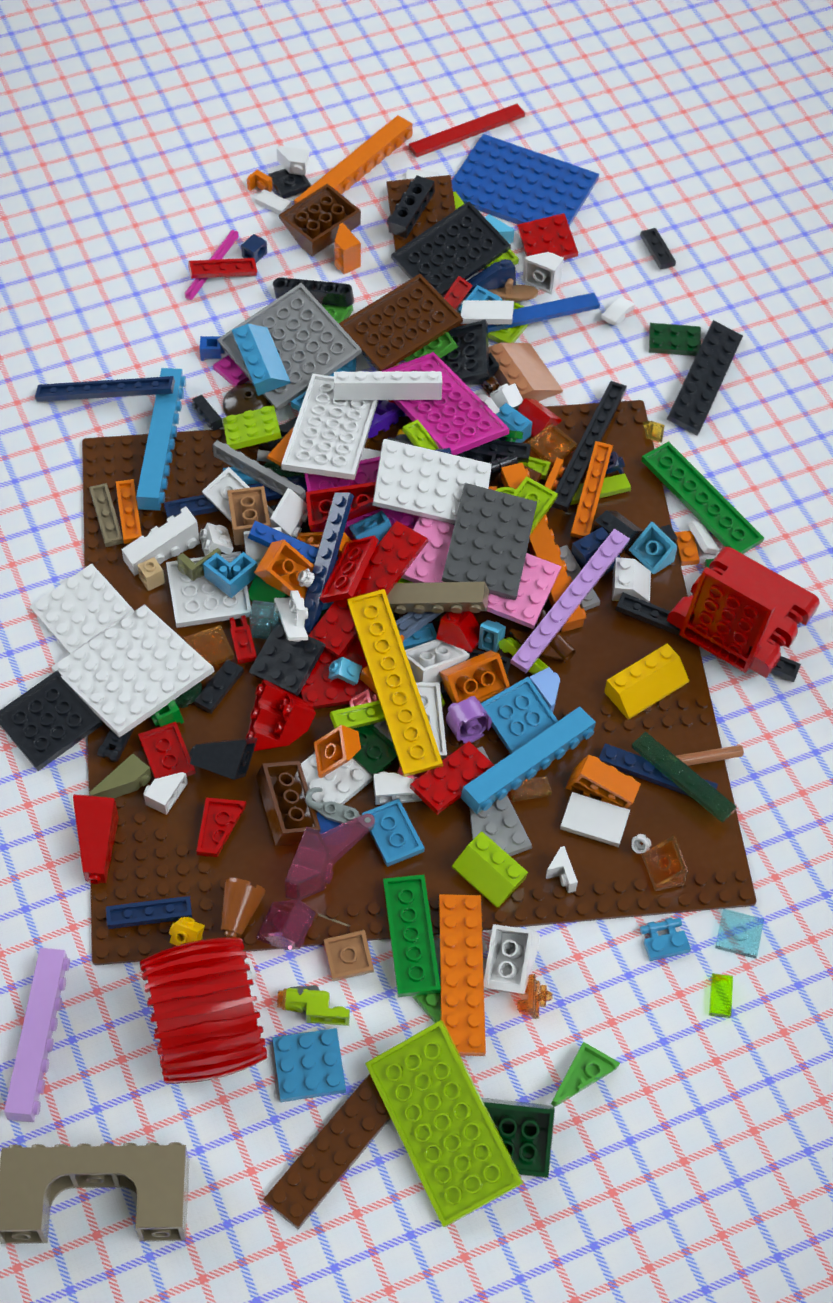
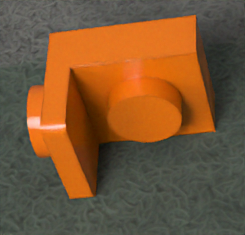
M256 170L247 178V189L251 191L257 186L260 190L265 189L271 192L273 190L272 178Z

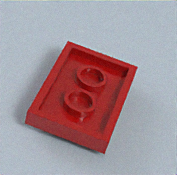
M176 722L138 734L154 779L181 772L186 773V777L196 774L194 765L190 764L191 758Z

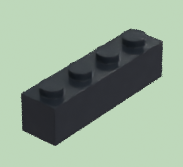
M203 395L192 398L193 409L197 410L198 415L202 416L203 421H206L209 428L211 427L215 431L223 427L222 418Z

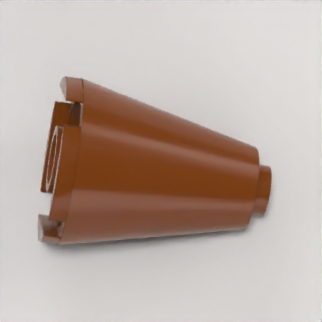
M239 878L226 879L221 931L224 932V936L236 938L243 934L265 896L266 890L260 885L254 888V886L250 885L251 882Z

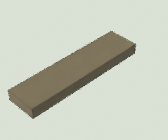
M107 483L89 487L105 547L124 543Z

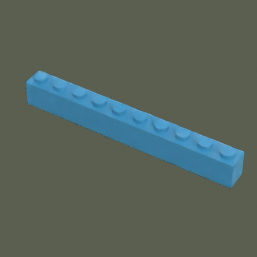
M161 368L160 377L174 376L175 385L173 394H159L155 398L136 496L138 509L160 510L161 503L165 502L164 489L167 490L168 484L166 476L170 475L169 463H172L171 450H174L175 447L173 437L177 436L178 412H181L182 409L180 399L184 398L183 387L186 386V376H183L182 369Z

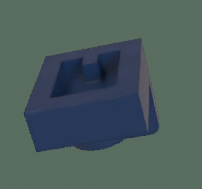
M615 451L611 452L606 474L614 471L624 474L623 467H625L623 458L619 457Z

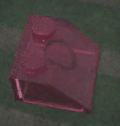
M299 899L272 902L256 938L284 950L300 949L316 913Z

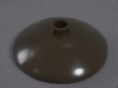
M245 383L233 387L226 393L223 399V410L226 416L242 414L248 410H258L264 406H272L263 394L257 395L253 383Z

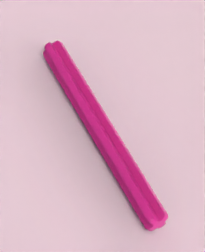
M231 230L209 260L223 259L239 237L238 231ZM195 278L184 293L185 298L192 300L208 278Z

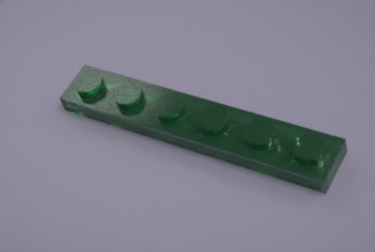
M646 731L632 743V748L722 823L736 811L737 806Z

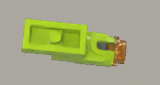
M317 985L297 986L278 990L277 1008L298 1013L306 1011V1023L349 1026L350 1009L342 1006L329 1008L330 993L320 991Z

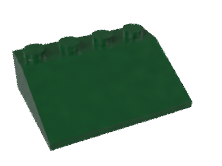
M482 1098L519 1175L548 1178L555 1113L554 1106Z

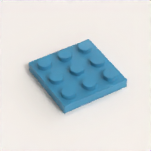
M529 677L481 703L492 720L491 726L510 754L558 722Z
M337 1028L272 1037L281 1102L346 1093Z

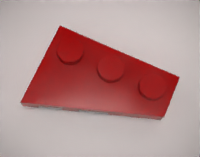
M206 797L196 851L197 855L218 857L247 805L246 801Z

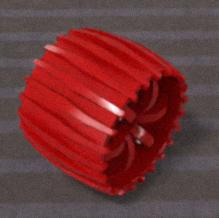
M213 938L188 942L168 948L140 961V969L143 972L142 979L144 981L148 980L144 990L151 994L147 1005L148 1007L153 1006L154 1009L150 1020L157 1023V1028L154 1029V1039H160V1042L157 1044V1053L162 1055L160 1056V1067L162 1068V1075L166 1084L193 1083L216 1079L242 1071L267 1059V1049L263 1047L266 1045L264 1038H260L261 1033L264 1032L263 1026H257V1018L261 1017L260 1012H254L253 1002L257 1001V996L251 997L249 986L254 983L253 979H247L248 975L246 972L250 971V966L245 964L244 959L247 958V954L243 951L245 946L241 938Z

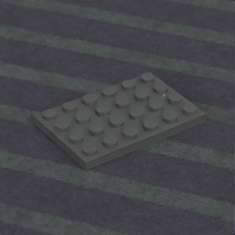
M465 483L441 581L485 582L489 589V594L516 600L537 501Z

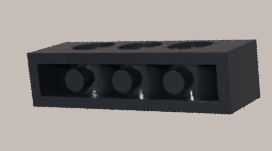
M416 175L415 179L410 182L408 190L403 193L400 203L396 204L393 214L387 219L389 233L407 239L435 193V182L433 180Z

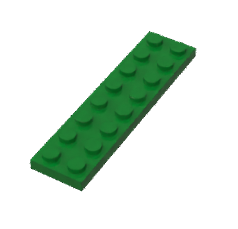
M669 441L642 456L641 461L725 547H731L744 554L763 542L764 537Z

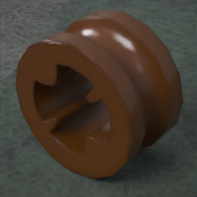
M493 377L483 382V387L488 394L500 387L497 380Z

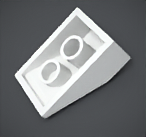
M437 639L405 650L415 682L440 683L442 681L440 671L464 662L470 656L465 650Z
M493 924L484 976V988L524 994L537 956L540 933L531 929Z

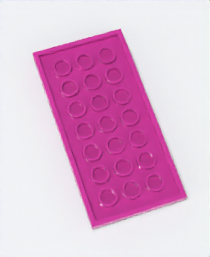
M434 352L382 371L442 372V400H393L412 421L419 420L439 449L450 448L452 455H457L509 434V427Z

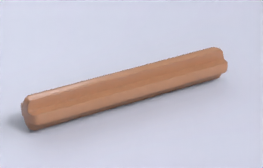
M742 745L671 756L667 758V766L677 768L742 757L744 750Z

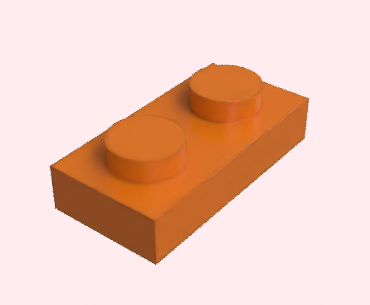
M675 532L678 538L676 545L678 546L677 551L681 566L698 565L700 558L692 532Z

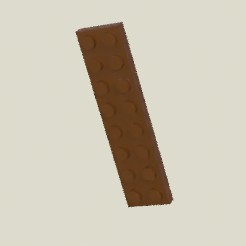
M370 1074L263 1199L268 1206L297 1230L300 1229L391 1119Z

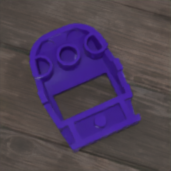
M378 400L367 439L378 435L380 430L385 432L389 430L390 425H395L398 422V417H404L405 413L395 403Z

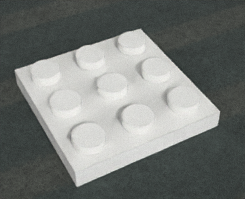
M315 753L301 763L308 789L310 790L314 787L323 789L322 792H314L312 794V800L316 802L332 801L344 805L373 781V777L353 758L322 778L318 777Z

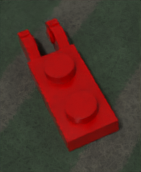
M241 616V624L243 625L241 627H236L234 617L229 618L238 664L255 661L257 656L246 616Z

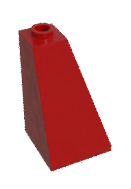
M74 794L73 803L85 881L91 884L106 883L119 820L115 798Z

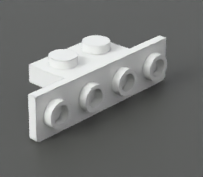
M291 591L290 598H275L274 603L288 640L294 642L308 640V635L304 628L305 619H308V609L304 607V598H301L299 591Z

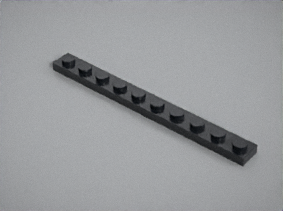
M610 381L555 490L558 493V498L551 507L567 512L589 467L595 441H602L627 390L626 385Z
M624 592L622 593L616 606V611L680 636L681 629L667 621L671 611ZM781 656L771 673L794 682L801 664Z

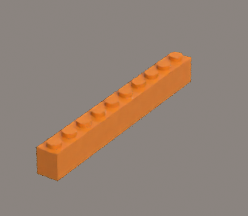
M397 115L294 200V205L327 183L340 194L349 190L353 184L360 181L365 174L369 173L371 169L391 155L407 139L411 138L413 123Z
M522 462L501 468L500 478L504 487H511L517 490L526 476L530 478L527 468H524ZM545 514L530 535L528 549L531 555L561 566L559 575L548 596L550 605L553 607L573 580L571 576L567 575L566 563L564 560H561L560 548L558 545H555L554 533L547 525L548 518ZM580 605L560 629L561 632L583 627L584 620L586 619L584 608H581Z

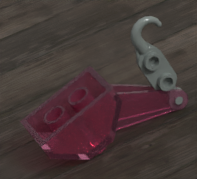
M319 787L308 790L305 796L306 804L318 811L324 818L341 823L342 825L322 834L316 829L306 827L285 880L286 898L297 902L323 891L326 883H331L334 873L332 872L333 865L375 826V818L372 814L367 813L361 816L355 808L332 801H313L312 794L314 792H322L323 790Z

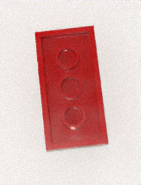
M375 535L345 543L319 598L323 603L350 599L354 596L355 590L379 541Z
M470 741L442 760L443 766L430 769L410 784V789L437 815L461 798L465 785L494 766Z

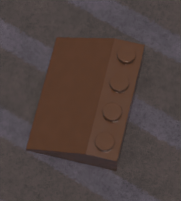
M327 183L279 214V218L300 247L309 255L314 256L335 242L340 223H344L350 231L361 225V210Z

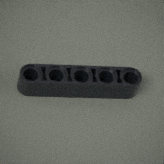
M283 277L276 278L273 281L276 299L302 283L321 305L349 307L354 303L352 286L349 284Z

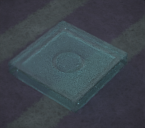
M723 909L715 949L756 959L764 919Z

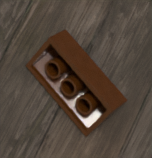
M300 761L263 763L256 775L275 845L296 844L319 833L321 829L316 812L305 801V796L309 789Z

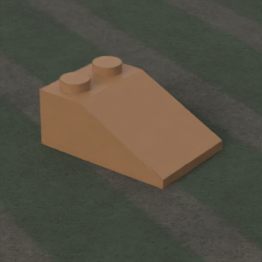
M264 486L227 490L235 545L245 544L244 531H251L255 520L271 527Z

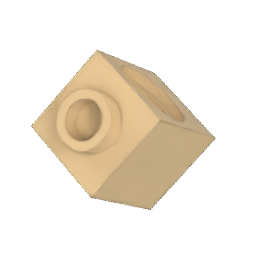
M155 557L138 564L139 577L148 591L165 583L163 569Z

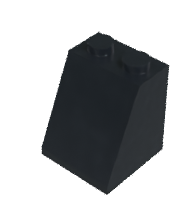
M252 737L196 744L190 752V764L233 780L245 777L258 739Z

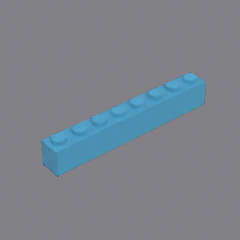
M578 707L465 785L462 790L461 799L476 814L482 810H488L496 800L500 801L509 791L518 789L523 781L532 779L539 770L546 769L553 760L562 758L570 748L575 749L583 739H589L594 734L596 722L581 707Z

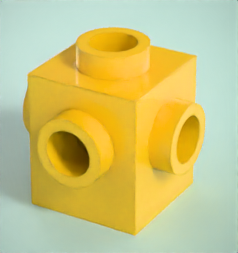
M181 917L170 927V943L177 946L201 940L205 925L195 922L192 918Z

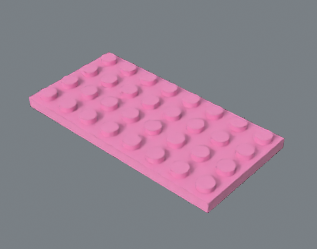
M420 516L413 530L427 537L428 543L401 578L414 583L443 582L441 579L454 525ZM526 553L516 600L489 594L487 611L534 629L559 575L561 566Z

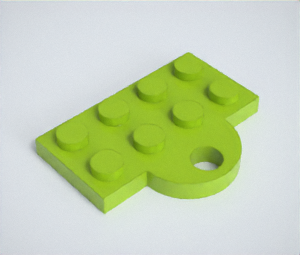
M527 476L517 490L511 487H501L495 490L537 501L531 533L558 498V493Z

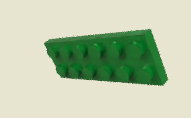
M425 875L383 879L398 997L441 993Z

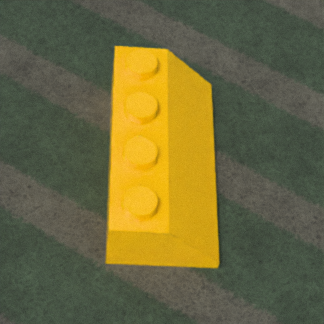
M667 643L606 681L604 693L629 720L689 683V679L679 655Z

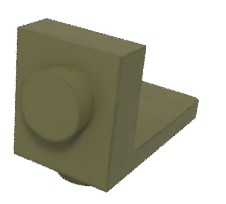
M216 548L196 564L182 553L177 557V568L181 574H186L192 581H195L197 578L204 576L203 563L215 553L221 556V550Z

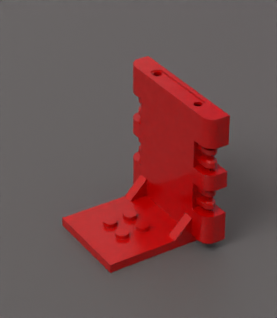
M724 547L710 563L709 568L706 567L701 576L692 585L690 591L692 595L681 598L669 613L667 621L681 629L680 636L744 673L751 669L767 678L781 657L780 646L784 645L787 648L791 646L798 634L797 624L802 623L806 626L817 611L820 601L815 594L735 549Z

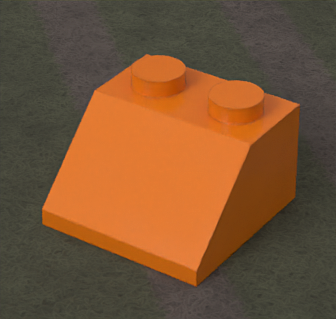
M340 223L335 238L334 264L338 270L340 269L343 274H346L361 267V243L344 223Z

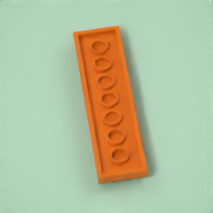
M439 894L441 1020L444 1022L460 1056H485L481 895Z

